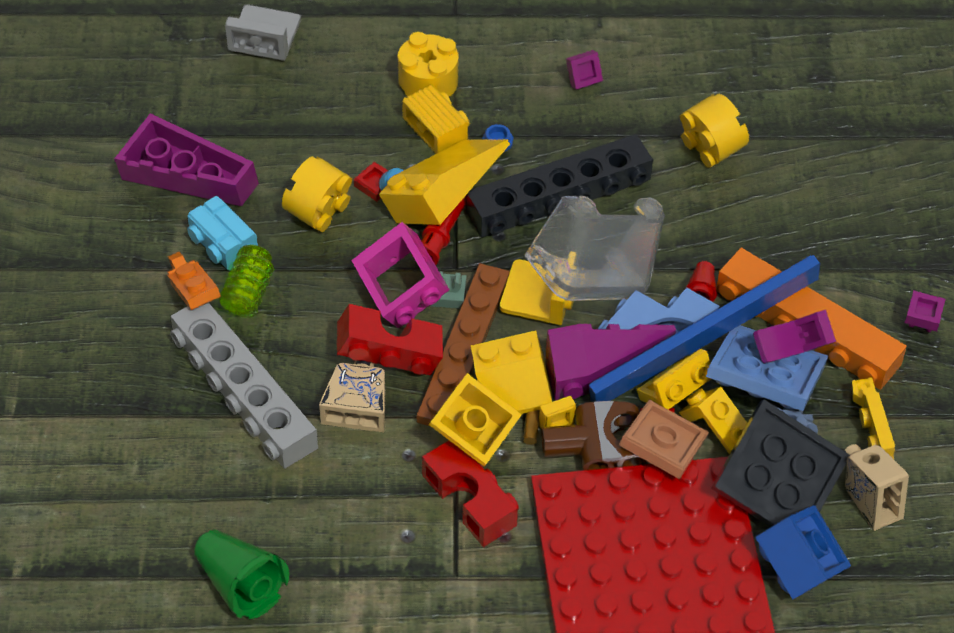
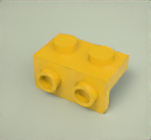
M699 349L691 356H687L669 366L639 387L637 392L640 400L645 403L651 400L669 410L711 380V378L706 377L711 363L707 351Z

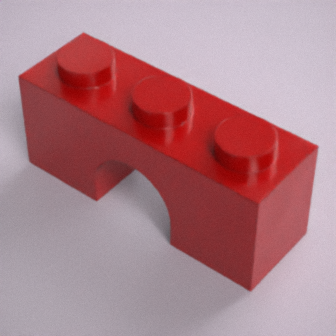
M348 304L337 322V355L430 376L443 359L442 325L411 318L398 337L388 333L382 326L381 311Z
M449 440L422 456V476L442 499L456 491H465L474 496L473 499L463 504V524L483 547L517 526L518 503L509 492L505 493L499 487L497 479L491 470L484 469L476 460Z

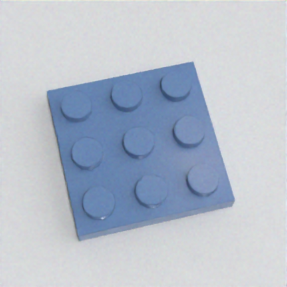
M740 325L729 331L711 361L706 377L714 379L720 385L733 386L745 390L754 397H764L773 400L785 408L803 411L825 368L828 356L811 350L764 364L753 335L756 330Z

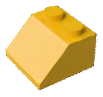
M536 330L471 345L477 381L520 414L540 410V406L553 402L544 355Z
M467 373L435 414L429 425L482 466H485L522 414Z

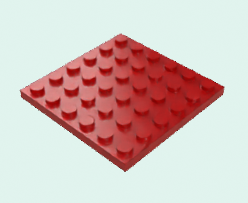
M728 457L692 460L680 479L653 464L531 475V487L555 633H775L748 512L711 489Z

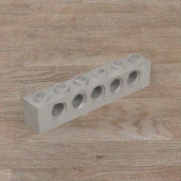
M209 302L193 310H190L187 306L170 316L173 328L170 331V335L178 348H185L188 352L189 360L195 369H202L210 387L215 392L220 391L223 394L229 410L234 415L238 413L242 417L248 433L252 437L257 436L261 440L265 453L272 461L276 459L285 469L318 449L316 428Z

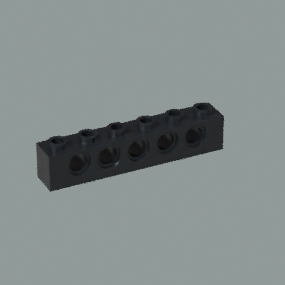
M634 134L471 189L466 195V212L481 238L492 234H499L509 228L528 224L533 220L557 214L576 205H584L591 200L605 195H613L620 190L642 185L646 181L651 180L653 159L638 135Z

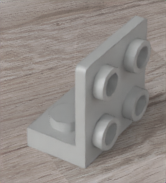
M245 5L239 18L228 17L225 24L228 50L286 60L301 22V15Z

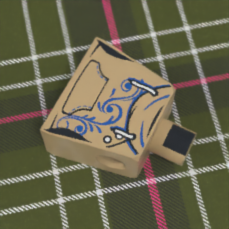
M355 360L354 364H338L320 401L321 424L384 433L385 370L374 367L375 363L363 360Z
M856 444L848 446L844 450L850 455L846 463L845 487L873 531L904 519L909 479L908 473L879 445H873L863 450Z

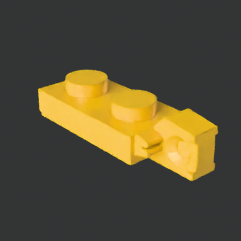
M872 377L856 381L852 380L853 402L862 406L859 409L861 425L863 428H868L870 432L868 447L879 445L894 459L895 444L879 392H876Z

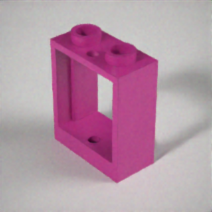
M403 222L351 260L376 306L381 311L383 318L398 329L404 324L409 323L411 318L414 319L426 307L439 301L441 296L450 290L417 233ZM411 252L425 277L390 303L376 278Z

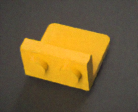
M566 249L560 268L521 259L515 260L501 298V312L562 325L566 309L571 310L575 298V291L572 290L574 284L579 285L583 266L577 265L578 251Z

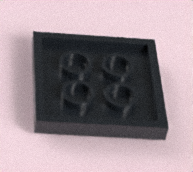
M762 400L757 405L711 489L768 526L773 527L787 517L813 505L816 506L820 513L850 455L766 400Z

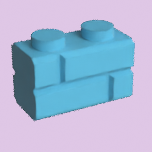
M219 196L211 198L203 206H198L187 215L189 223L187 232L189 237L195 244L202 243L205 246L209 258L215 264L220 262L230 271L240 265L243 260L246 261L257 254V235Z

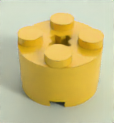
M414 32L409 36V40L400 47L398 52V83L405 91L407 97L415 92L418 93L424 87L428 88L430 84L440 93L445 92L448 97L455 92L458 86V51L456 43L452 39L424 34L423 32Z
M719 93L705 98L680 115L684 133L681 134L683 143L690 150L695 148L700 153L702 162L708 168L717 165L749 143V133L746 124L740 126L736 119L740 115L737 108L727 97Z
M318 156L317 158L309 157L292 176L291 179L296 182L292 190L285 189L282 198V208L312 228L324 232L332 221L331 216L336 211L343 212L348 206L351 197L347 195V192L352 183V178Z

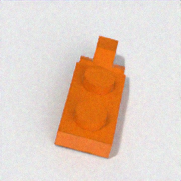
M180 252L168 256V260L173 268L167 271L171 285L190 310L221 297L217 285L198 262H195V260L186 262Z

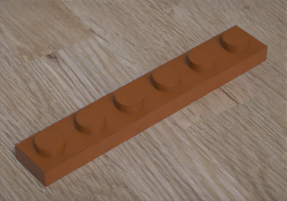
M479 263L443 350V359L436 367L417 413V423L430 426L429 423L464 376L467 373L470 376L472 375L474 362L471 345L485 342L500 305L510 271Z

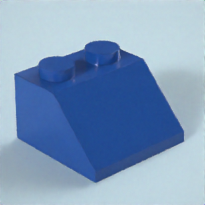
M815 505L787 517L755 537L759 543L761 555L772 564L778 574L779 585L786 593H789L792 600L851 567L850 562Z

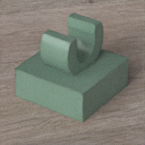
M439 271L450 290L431 306L461 309L465 299L466 275H461V273L457 272L456 275L443 274V271Z

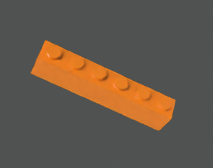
M740 248L719 271L716 290L725 299L733 301L782 271L745 249ZM807 286L755 316L775 326L826 310L836 342L814 349V351L827 355L834 365L846 369L859 377L860 380L872 377L874 386L879 390L885 386L902 365L907 345Z

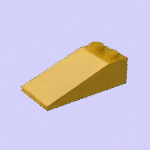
M508 139L462 140L392 176L387 182L388 185L379 195L397 224L403 222L404 224L440 225L506 150L510 143Z

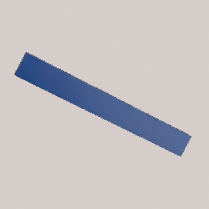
M814 255L808 256L590 383L591 402L615 399L819 279L820 262Z

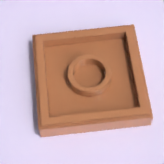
M648 400L622 437L619 446L680 479L706 440L709 432L659 404Z

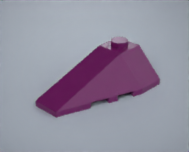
M576 324L547 330L545 365L555 401L570 395L573 399H576L582 395L589 394L590 383L676 334L675 326L639 324L632 330L620 329L619 324H608L606 329H592L591 324Z

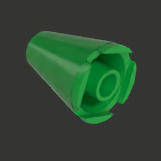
M210 530L202 534L196 542L195 557L234 615L241 619V616L256 619L267 613L278 603L281 598L278 591L282 583L287 586L289 581V567L281 557L219 530Z

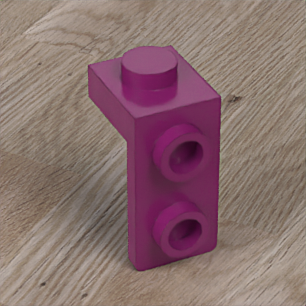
M826 310L794 321L760 329L753 333L764 364L836 342Z

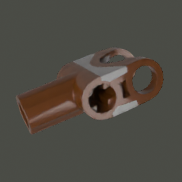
M598 401L579 405L575 410L576 425L542 427L541 438L544 458L581 455L583 470L644 465L646 460L619 446L621 441L613 435L631 426L639 415L638 407L630 402Z

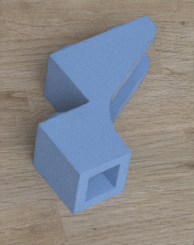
M687 287L679 297L674 296L667 307L635 290L628 299L624 298L620 301L613 317L609 321L604 320L598 329H606L608 324H619L620 329L632 330L639 324L674 325L676 333L716 311L720 306Z

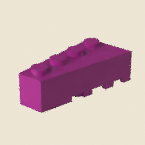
M151 113L114 158L122 180L206 199L219 196L225 203L242 206L259 184L252 161Z

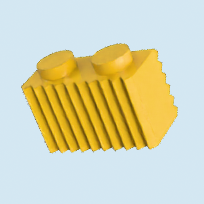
M430 84L428 88L424 87L418 93L415 92L413 95H409L408 98L405 97L402 100L404 121H407L408 125L410 124L411 128L428 144V147H431L435 154L462 140L468 139L469 120L463 111H457L452 106L450 98L445 92L440 93Z

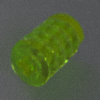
M255 245L240 247L237 257L233 262V267L228 274L229 277L225 281L224 288L220 293L219 302L224 309L241 317L251 318L256 316L258 306L262 303V296L267 291L266 286L271 281L270 276L275 271L271 263L272 256L268 250Z

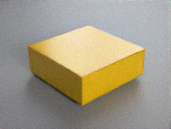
M571 395L540 406V429L542 427L574 424L576 404Z

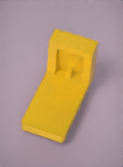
M721 386L706 392L703 389H699L686 399L688 405L679 413L690 422L703 418L730 454L746 427L747 421Z

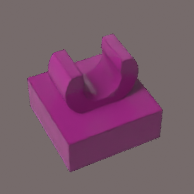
M591 50L566 58L571 87L574 89L603 81L598 52Z
M913 290L905 323L909 324V327L912 328L917 326L925 328L927 332L932 330L937 332L946 299Z

